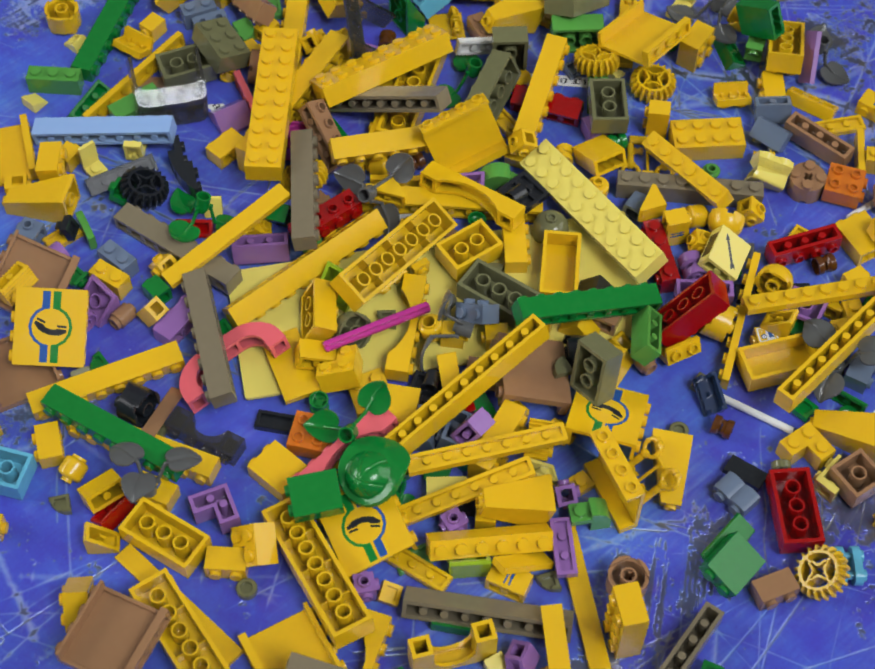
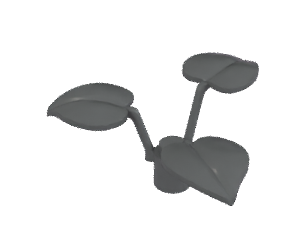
M709 0L696 15L687 5L677 4L667 5L666 7L669 16L676 23L686 16L691 18L692 25L694 19L711 6L713 12L719 13L717 25L712 26L715 28V40L726 44H734L737 41V34L734 28L729 24L721 25L722 15L728 17L736 6L737 0Z
M820 24L810 29L809 31L822 32L819 55L824 54V67L820 69L821 78L826 83L832 85L848 84L849 77L839 63L830 61L827 64L828 49L832 47L833 41L825 24ZM783 73V75L785 76H792L787 73Z
M396 153L388 158L385 167L391 174L376 185L366 186L364 183L365 172L357 164H348L333 172L338 183L345 190L349 188L357 195L361 202L366 203L369 201L370 204H380L373 209H378L388 226L383 231L385 236L398 226L400 215L394 204L388 203L384 205L382 201L374 200L377 196L376 188L392 177L398 183H407L413 178L415 172L412 156L407 153Z
M450 289L447 290L443 297L438 313V321H441L442 315L444 320H447V318L453 320L455 323L452 331L456 333L430 335L427 338L420 353V369L423 372V356L434 338L459 339V336L470 339L475 325L451 316L450 311L458 301Z
M813 318L804 322L802 336L804 342L809 347L820 348L836 333V330L828 321ZM875 336L862 338L858 343L859 351L847 362L843 361L813 390L819 403L833 398L843 391L845 386L844 378L842 377L844 369L848 368L849 364L858 355H860L861 363L867 366H875Z
M121 442L113 445L109 451V458L115 465L124 467L130 466L134 462L137 465L139 473L129 472L121 478L122 491L132 504L141 497L151 498L156 495L157 484L161 482L166 466L171 471L179 472L188 470L202 461V457L191 449L185 447L172 448L166 452L165 459L167 461L163 463L158 476L155 477L152 473L144 474L142 472L138 459L143 458L145 452L140 445L133 442Z

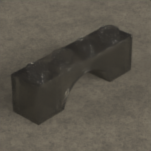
M178 405L164 423L167 435L170 438L179 439L190 447H195L220 457V462L225 465L229 464L234 467L246 450L245 438L228 430L218 436L201 434L195 428L196 420L194 413Z

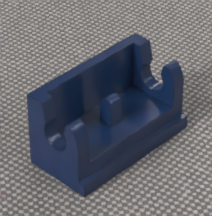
M716 371L704 376L700 375L692 380L704 417L722 413L728 408Z

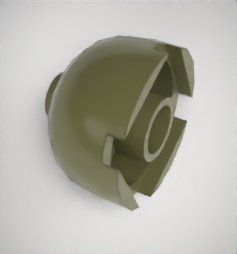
M542 211L534 219L532 236L537 243L538 241L543 243L544 230L569 232L568 221L559 211Z
M345 312L337 318L338 327L334 337L370 324L371 321L367 316L359 312ZM372 335L347 345L357 344V347L361 349L370 341Z

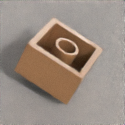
M860 448L830 467L826 479L836 484L840 489L838 494L851 508H854L875 494V463Z

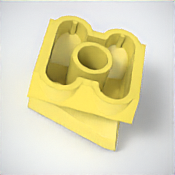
M759 150L753 154L750 160L753 169L744 180L764 182V188L781 192L785 188L794 162L784 157L775 156L771 152Z

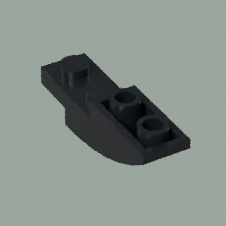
M175 135L174 150L167 151L171 169L181 187L189 195L196 198V194L202 191L201 182L196 181V178H199L197 167L193 168V163L188 161L187 155H183V152H186L184 141L180 142L179 135Z

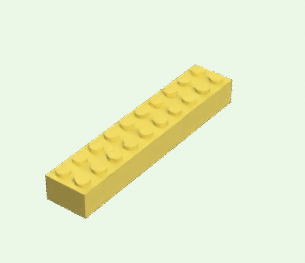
M547 139L520 162L524 171L549 192V196L638 284L646 282L668 262L664 252Z

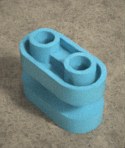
M833 546L837 551H841L844 555L843 557L849 561L848 564L851 570L846 573L850 574L851 578L845 579V582L851 580L853 586H863L864 582L867 581V570L863 568L864 551L860 550L859 546H849L848 552H844L843 546Z

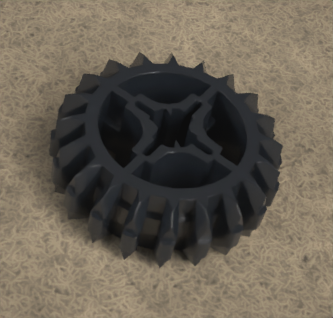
M141 165L138 168L133 166L131 169H127L121 177L122 179L119 183L120 193L123 199H127L128 203H133V206L137 205L141 209L146 207L147 210L151 207L156 209L157 206H161L167 199L169 182L166 181V176H161V171L156 172L155 168L149 169L148 165L146 168H143Z

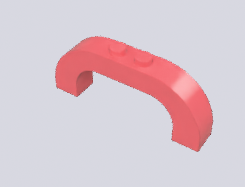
M265 322L245 323L223 335L228 361L244 350L255 346L266 348L274 358L291 348L282 331L276 326ZM199 354L194 355L188 361L179 380L181 395L194 414L210 404V402H207L203 391L201 375L204 373L198 365Z

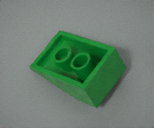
M389 0V18L405 36H408V33L416 31L417 27L423 28L425 26V16L418 11L410 0Z

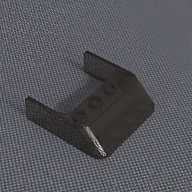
M343 0L351 55L353 59L362 57L363 53L377 50L365 43L361 18L381 28H385L396 18V15L369 0Z
M195 47L192 52L198 81L190 84L151 90L140 89L136 83L131 57L127 58L126 65L137 116L173 115L176 125L201 122L207 118V88L198 47Z

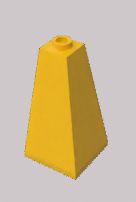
M502 0L486 10L480 23L488 34H492V27L527 26L528 33H535L545 15L544 0Z
M67 174L9 188L7 194L3 196L2 205L5 208L6 214L26 216L57 223L63 220L64 215H71L73 217L81 195L75 174Z
M814 410V417H810V423L831 445L851 454L862 448L875 463V413Z
M653 428L651 436L660 437L665 445L658 458L662 460L665 469H678L682 475L676 490H662L658 493L659 506H663L664 510L667 511L680 510L693 435ZM651 441V451L654 454L658 449L654 442ZM657 458L653 459V465L655 466L658 464ZM661 467L654 471L656 484H658L660 475L663 472ZM668 473L664 481H666L668 486H671L675 483L672 474Z
M551 474L483 488L475 500L479 516L517 525L548 523L556 512Z

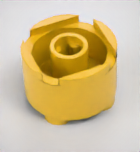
M52 0L51 2H46L44 12L48 27L53 34L63 35L78 32L82 18L77 1Z
M730 305L725 312L720 313L709 324L700 328L698 333L722 343L726 334H731L735 324L732 322L737 315L738 308Z

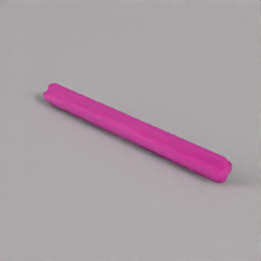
M424 302L324 341L323 347L325 351L329 352L429 313L431 311L430 305Z

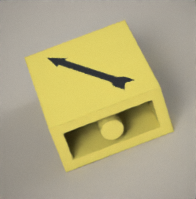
M722 225L712 231L698 261V265L707 272L711 270L721 280L734 282L738 279L751 246L728 227Z

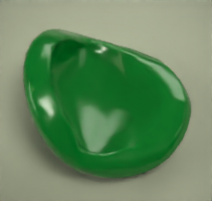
M365 436L356 439L348 445L340 458L338 465L340 487L353 503L362 507H377L386 502L402 483L410 464V455L397 441L385 437Z

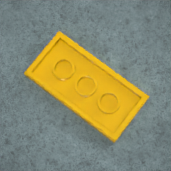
M297 327L282 332L286 336L291 348L278 357L274 358L269 350L263 347L286 405L310 397L313 392L321 391L314 370L295 368L294 349L298 339L301 338Z

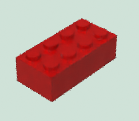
M711 270L658 310L662 314V344L667 348L696 334L700 328L709 324L716 316L725 312L730 307L726 283Z
M810 468L770 469L765 479L780 554L808 552V548L814 550L815 545L822 547L826 540Z

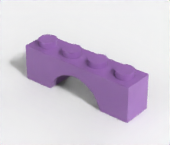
M513 639L504 656L506 669H535L541 656L530 642Z

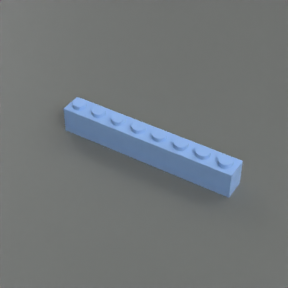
M173 115L35 118L31 136L36 146H39L40 142L61 141L62 144L69 141L73 144L83 145L91 140L95 142V145L123 144L124 140L142 142V144H171L175 140L177 125Z

